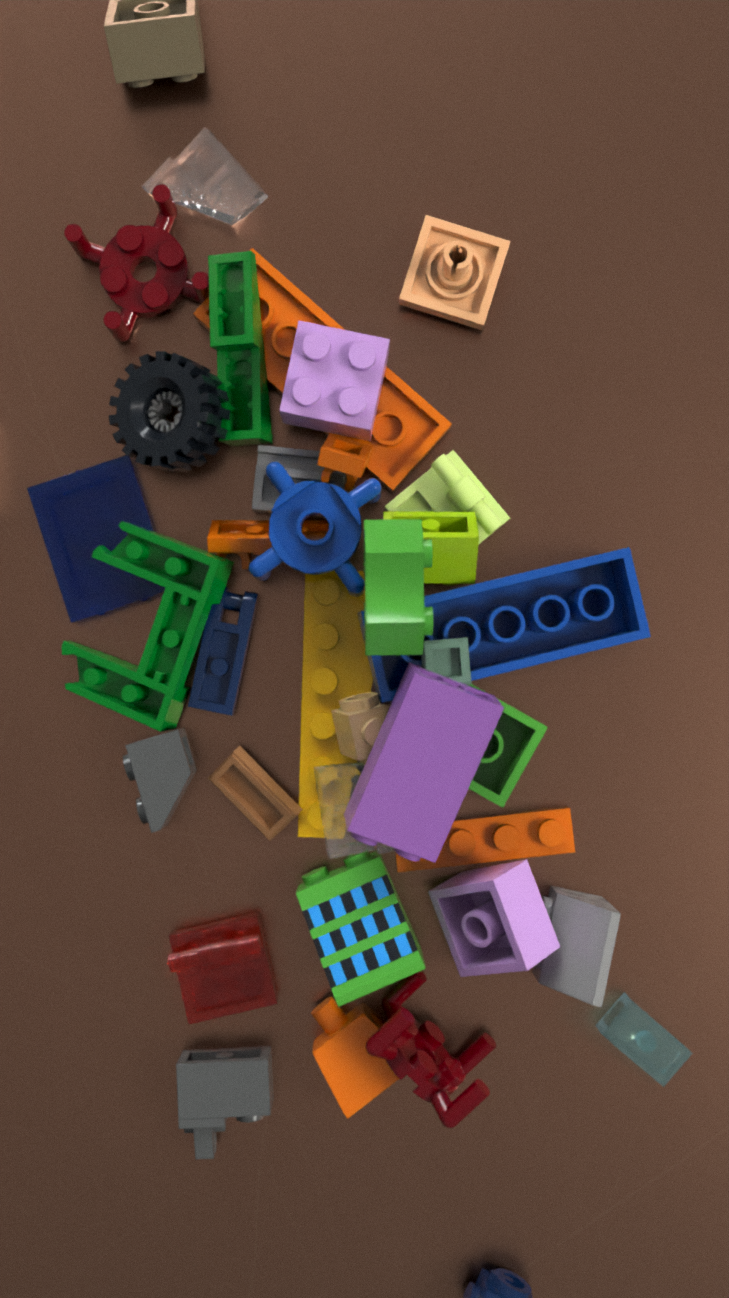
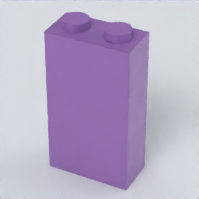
M409 662L345 810V823L347 831L351 832V836L366 845L376 846L379 842L393 847L398 855L411 861L418 862L423 858L436 863L504 710L499 700L492 694Z

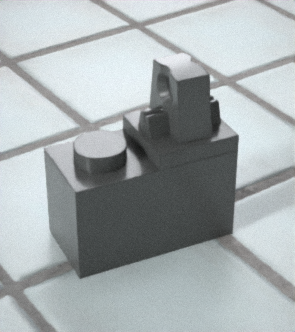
M271 1046L182 1051L176 1063L179 1129H184V1133H194L195 1160L214 1159L217 1150V1132L225 1131L228 1117H236L239 1122L249 1123L259 1121L264 1116L271 1115L274 1101Z

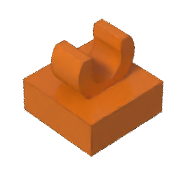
M329 434L321 447L317 462L318 466L325 467L321 474V481L329 483L334 471L342 472L347 477L345 490L350 492L358 477H362L369 462L373 446Z

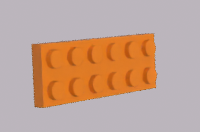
M251 248L249 251H252L256 258L267 383L283 395L298 320L345 329L258 252ZM207 297L193 315L210 332L209 297ZM386 366L371 441L328 432L324 433L327 436L332 434L373 446L366 470L393 493L451 428L452 423Z

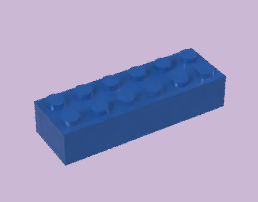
M630 547L424 596V607H432L433 635H424V641L468 637L471 681L651 637ZM361 611L357 615L365 644L364 611ZM420 655L367 656L375 690L382 703L393 700L409 662L421 667Z

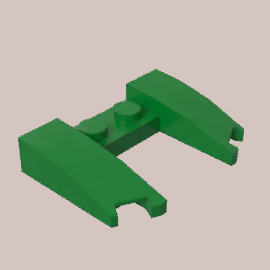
M121 521L118 526L128 535L112 552L104 545H99L93 551L92 558L165 587L139 666L70 640L63 641L61 647L62 655L74 654L77 656L79 682L65 683V689L162 732L177 727L190 687L184 685L212 604H220L234 562L171 537Z

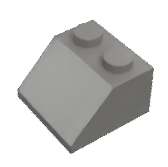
M550 885L548 897L542 896V900L560 948L532 967V973L539 984L590 1005L602 1007L621 913L602 896Z

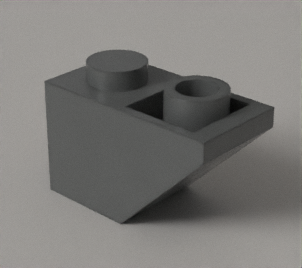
M185 728L125 745L128 754L123 755L124 768L129 780H136L140 797L136 798L137 812L141 822L149 824L151 833L159 831L168 825L197 771Z

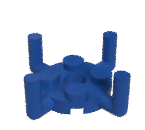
M269 463L266 467V475L270 483L280 493V496L274 503L269 519V538L272 547L251 561L249 564L250 573L257 580L265 581L270 577L271 570L282 562L292 569L307 575H321L335 571L351 596H361L365 590V582L350 561L361 539L362 524L358 509L367 502L373 504L379 501L381 497L380 482L375 478H370L347 493L342 488L331 483L303 481L295 484L281 463ZM319 515L327 520L329 529L326 536L322 539L314 541L307 539L303 535L302 524L309 516Z

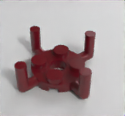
M163 184L155 186L152 191V196L159 210L153 226L125 225L118 230L106 247L89 242L83 230L77 224H69L64 230L65 238L79 257L100 265L101 285L110 299L121 310L120 313L116 311L107 312L104 315L103 322L113 337L119 342H125L130 338L137 317L151 318L169 308L171 310L182 301L184 296L201 303L209 297L208 274L199 271L192 276V280L190 279V270L184 250L179 242L170 234L177 216V207L169 188ZM143 262H150L157 266L156 275L148 282H139L134 279L136 267Z
M423 971L401 979L383 997L381 1005L389 1020L367 1040L366 1051L373 1057L385 1059L391 1070L400 1080L408 1075L418 1085L412 1092L421 1099L432 1103L443 1126L454 1128L490 1095V1091L483 1081L476 1079L454 1101L451 1100L450 1095L465 1080V1076L496 1048V1043L489 1034L483 1033L458 1058L450 1057L442 1045L445 1042V1037L441 1030L429 1020L421 1024L414 1019L413 1015L406 1008L402 1007V1004L427 981L426 975Z

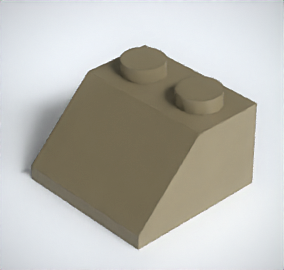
M109 0L104 30L116 84L128 82L130 87H145L154 83V79L171 77L172 81L186 82L197 78L199 73H205V55L198 0Z

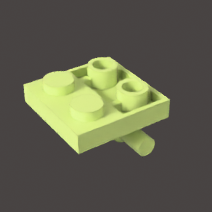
M454 450L447 455L442 454L430 465L431 468L384 506L386 511L475 512L479 534L478 545L510 519Z

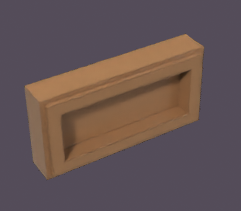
M241 746L235 749L208 777L269 841L303 810Z

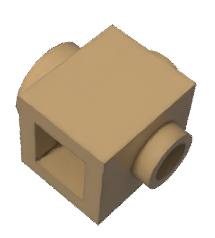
M377 692L362 693L343 698L339 701L340 708L331 710L340 753L357 761L360 760V764L363 765L366 764L391 705L390 703L380 702Z

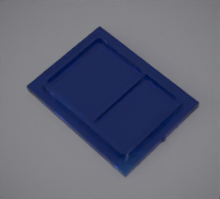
M125 455L27 488L71 623L96 615H104L105 612L138 601H146L150 597L164 593L165 587L92 558L93 551L99 545H104L112 552L128 535L118 526L121 521L154 531L130 457Z

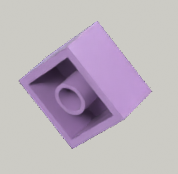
M298 320L279 410L282 422L371 441L389 355L390 339Z
M527 859L462 871L428 891L460 977L528 971L560 948Z

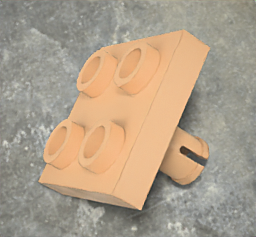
M426 215L399 297V305L483 330L511 241Z

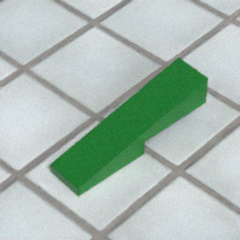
M252 251L208 255L210 347L217 351V376L222 382L218 388L226 391L229 401L221 403L222 408L230 410V420H222L221 428L228 430L225 439L219 438V441L229 446L273 444L255 254Z

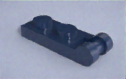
M225 587L220 604H212L204 627L188 707L234 715L251 630L258 606V593L245 591L244 595L231 593L229 588ZM225 609L240 612L237 625L222 622Z

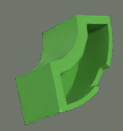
M422 519L364 520L365 656L423 655L424 635H433L432 607H424V568H432L433 546L432 539H423Z

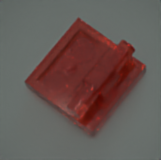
M259 912L174 931L169 935L172 953L168 954V965L171 973L177 971L188 1024L277 1004L278 996Z

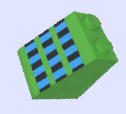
M367 848L356 851L343 858L344 866L328 872L326 866L317 868L302 876L304 883L298 885L296 890V896L338 1007L426 969L422 948L379 850L371 854Z

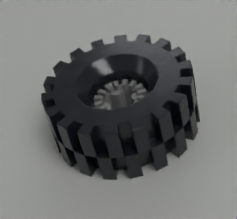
M156 351V357L149 354L139 357L142 366L130 363L124 369L129 375L128 379L124 380L118 377L114 385L121 390L119 397H110L109 406L117 408L116 414L109 415L110 425L119 428V431L112 434L116 443L125 445L122 451L128 457L136 458L135 462L171 472H175V470L180 472L191 471V465L201 467L207 463L203 454L215 455L220 449L214 444L216 438L225 439L228 430L221 428L222 420H230V410L222 408L221 403L229 401L227 392L217 388L222 382L218 376L209 373L210 369L204 365L176 353L170 354L165 351ZM172 406L178 407V411H180V413L174 416V423L166 420V415L172 412Z

